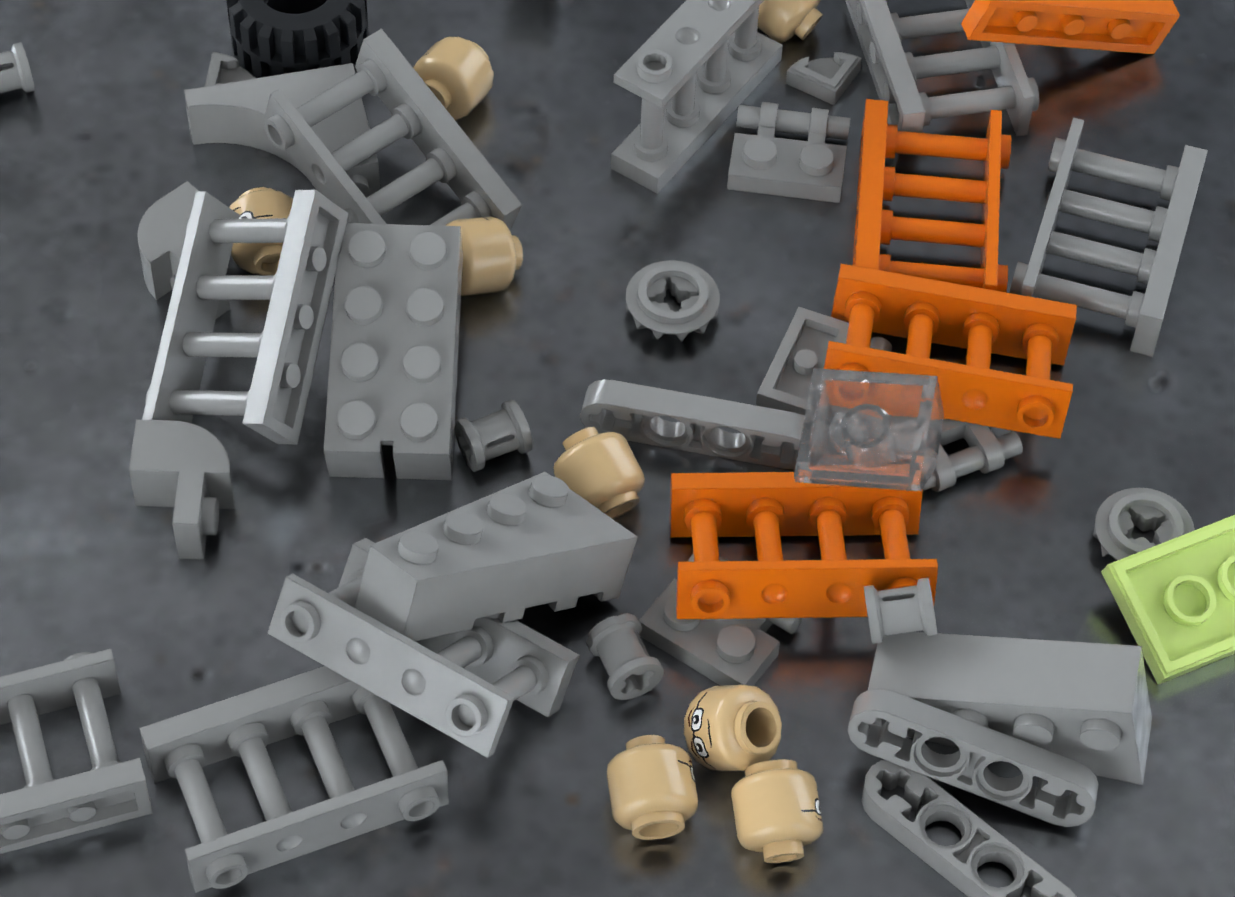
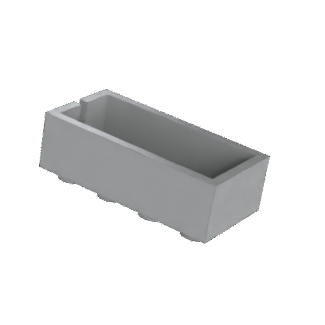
M346 223L334 285L324 436V455L329 477L385 478L382 445H393V458L397 479L452 480L463 266L461 226Z

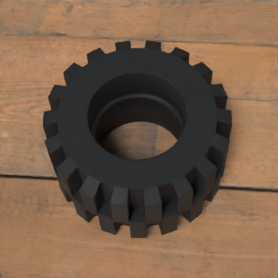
M226 0L234 56H238L240 66L246 70H252L253 77L255 76L256 78L349 63L356 64L363 39L369 36L367 0Z

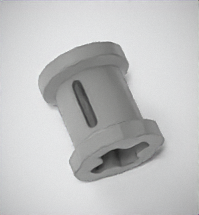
M22 42L13 44L12 50L0 53V93L21 88L26 93L35 91L29 62Z
M511 399L503 402L501 410L469 421L463 417L455 420L454 431L459 449L467 465L474 472L484 469L485 462L515 450L524 454L533 448L528 422L515 400Z
M929 578L918 579L915 586L877 591L874 585L863 586L872 644L882 643L884 636L924 631L927 636L937 635Z
M629 613L611 616L599 622L590 630L589 637L586 640L589 651L594 656L600 657L609 675L607 687L610 694L619 700H628L642 696L658 685L664 676V669L657 658L649 656L640 638L642 631L641 623L635 615Z

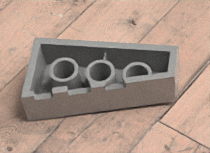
M543 472L370 545L355 608L411 640L419 641L470 630L473 628L476 618L499 619L504 623L522 619L525 608L548 603L555 612L576 607L578 597L595 594L601 602L616 599L620 596L638 536L569 489L564 481L549 475L547 472Z
M925 632L884 636L882 643L877 644L868 690L885 689L899 693L1080 762L1089 767L1096 776L1143 785L1152 716L1142 646L941 633L927 636ZM877 718L874 723L883 727L886 720ZM909 728L907 737L914 738L915 730ZM937 737L926 740L958 747L954 742L946 738Z

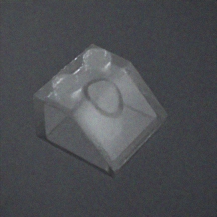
M814 368L795 466V482L922 491L936 469L944 420L938 377Z

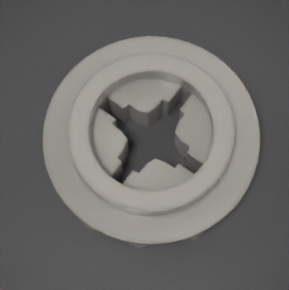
M676 260L652 263L639 270L628 283L626 289V312L631 313L634 317L637 329L648 328L652 330L657 340L664 334H676L682 342L689 332L695 331L704 334L709 321L717 319L720 303L718 286L706 271L696 265ZM667 289H670L671 296L675 297L677 303H681V309L677 312L670 310L669 305L664 303Z
M1129 488L1112 494L1101 504L1095 518L1093 537L1097 538L1101 544L1102 557H1113L1118 561L1192 532L1195 528L1187 510L1173 497L1154 489ZM1137 526L1143 532L1151 529L1153 531L1156 530L1153 542L1150 543L1144 537H1139L1135 540L1131 538L1133 527Z

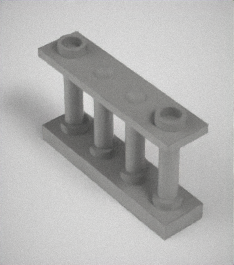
M686 0L614 74L615 84L642 98L641 123L611 153L612 170L658 194L781 61L783 45L757 32L759 5L764 0Z
M845 0L879 100L889 101L888 124L898 125V131L922 133L923 126H929L931 119L1006 109L1016 136L1028 134L1032 111H1037L1039 107V91L1035 79L1027 77L1014 43L981 41L983 48L913 57L911 52L904 53L901 44L903 39L963 32L961 23L975 0H965L968 9L899 18L897 13H890L887 4L888 1L892 0ZM991 69L998 88L928 97L925 92H918L916 79Z
M383 29L363 39L355 64L356 74L300 107L295 108L280 88L270 93L263 119L265 131L269 139L279 150L283 151L286 149L318 192L348 213L347 223L386 224L381 217L382 215L437 181H440L450 186L461 200V206L430 225L446 226V224L458 219L496 217L502 220L511 230L522 207L521 202ZM368 93L373 96L377 95L391 112V117L330 153L311 127ZM402 137L412 139L426 156V161L370 196L365 197L346 171Z
M1073 118L1067 140L1055 139L1048 165V171L1056 173L1029 264L1017 263L1010 293L1075 304L1079 308L1126 319L1124 325L1136 328L1130 351L1153 357L1208 150L1185 145L1180 166L1168 165L1167 170L1078 149L1084 120ZM1075 171L1160 192L1159 198L1169 200L1170 203L1168 208L1157 206L1156 210L1152 211L1067 190L1071 173ZM1063 212L1148 233V240L1159 242L1157 251L1145 248L1144 253L1054 230L1059 213ZM1048 253L1137 276L1136 282L1147 284L1145 293L1133 291L1132 296L1041 273Z
M295 190L288 218L239 219L240 215L206 191L196 192L191 215L186 225L184 245L150 388L146 394V405L142 420H172L192 423L193 415L244 416L242 424L276 444L297 445L348 213L317 190ZM233 243H283L276 274L226 275ZM220 300H270L262 333L213 332ZM207 357L257 358L249 391L199 390Z
M367 538L352 545L339 587L329 593L295 574L285 578L269 626V635L487 758L495 752L510 708L515 700L546 717L560 710L580 656L517 620L502 623L499 619L481 617L475 619L473 628L470 630L419 641L411 640L355 608L370 545L374 544V542Z
M111 649L96 653H76L67 657L64 661L0 677V725L12 722L26 781L24 788L0 794V854L153 814L140 758L125 762L118 760L103 698L121 694ZM77 705L92 769L76 775L53 779L38 715Z
M326 666L139 728L146 762L154 783L169 778H177L201 840V844L185 849L190 879L195 893L211 887L216 889L231 887L241 882L248 874L404 819L407 821L424 819L433 814L439 807L449 804L448 774L443 760L418 768L391 703ZM361 713L367 715L393 777L355 790L329 724ZM295 735H303L330 799L292 812L266 746ZM238 756L243 761L266 821L227 834L202 768L218 761Z

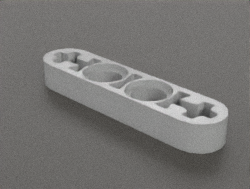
M599 380L590 384L587 388L580 413L581 422L585 427H595L599 434L616 432L622 434L627 441L782 469L796 470L810 465L815 456L819 437L818 426L814 421L805 415L795 412L616 380ZM658 416L671 417L679 420L680 422H670L667 420H663ZM718 427L732 428L738 430L741 433L727 432L721 430Z
M870 689L861 693L854 701L848 734L850 740L857 748L870 755L1054 825L1063 827L1079 826L1086 823L1094 814L1099 784L1092 770L1080 762L890 690ZM877 718L886 720L883 727L873 724ZM909 728L915 730L913 740L907 738ZM937 737L946 738L954 742L958 746L959 751L953 754H939L932 751L925 744V741ZM1004 761L1017 766L1022 773L1014 778H1003L993 774L987 766L993 762ZM1034 776L1039 777L1038 787L1032 786ZM1065 790L1073 791L1068 797L1061 796Z
M880 760L872 765L867 772L862 793V805L867 815L966 896L1020 897L1024 887L1029 886L1032 888L1029 897H1077L1070 888L926 775L886 760ZM897 785L905 789L903 798L893 795L886 800L880 796L882 786L887 790H892ZM911 810L917 814L914 822L909 821ZM935 821H948L960 830L962 839L955 845H938L927 836L925 828ZM987 862H999L1012 871L1014 881L1006 887H991L981 880L977 869Z

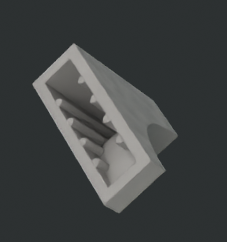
M353 63L184 90L193 145L228 143L254 147L282 158L304 174L286 149L282 151L275 147L265 131L263 119L270 93L280 88L293 106L298 108L354 75ZM362 97L311 127L330 153L370 130ZM376 154L346 171L365 197L380 189L379 163Z

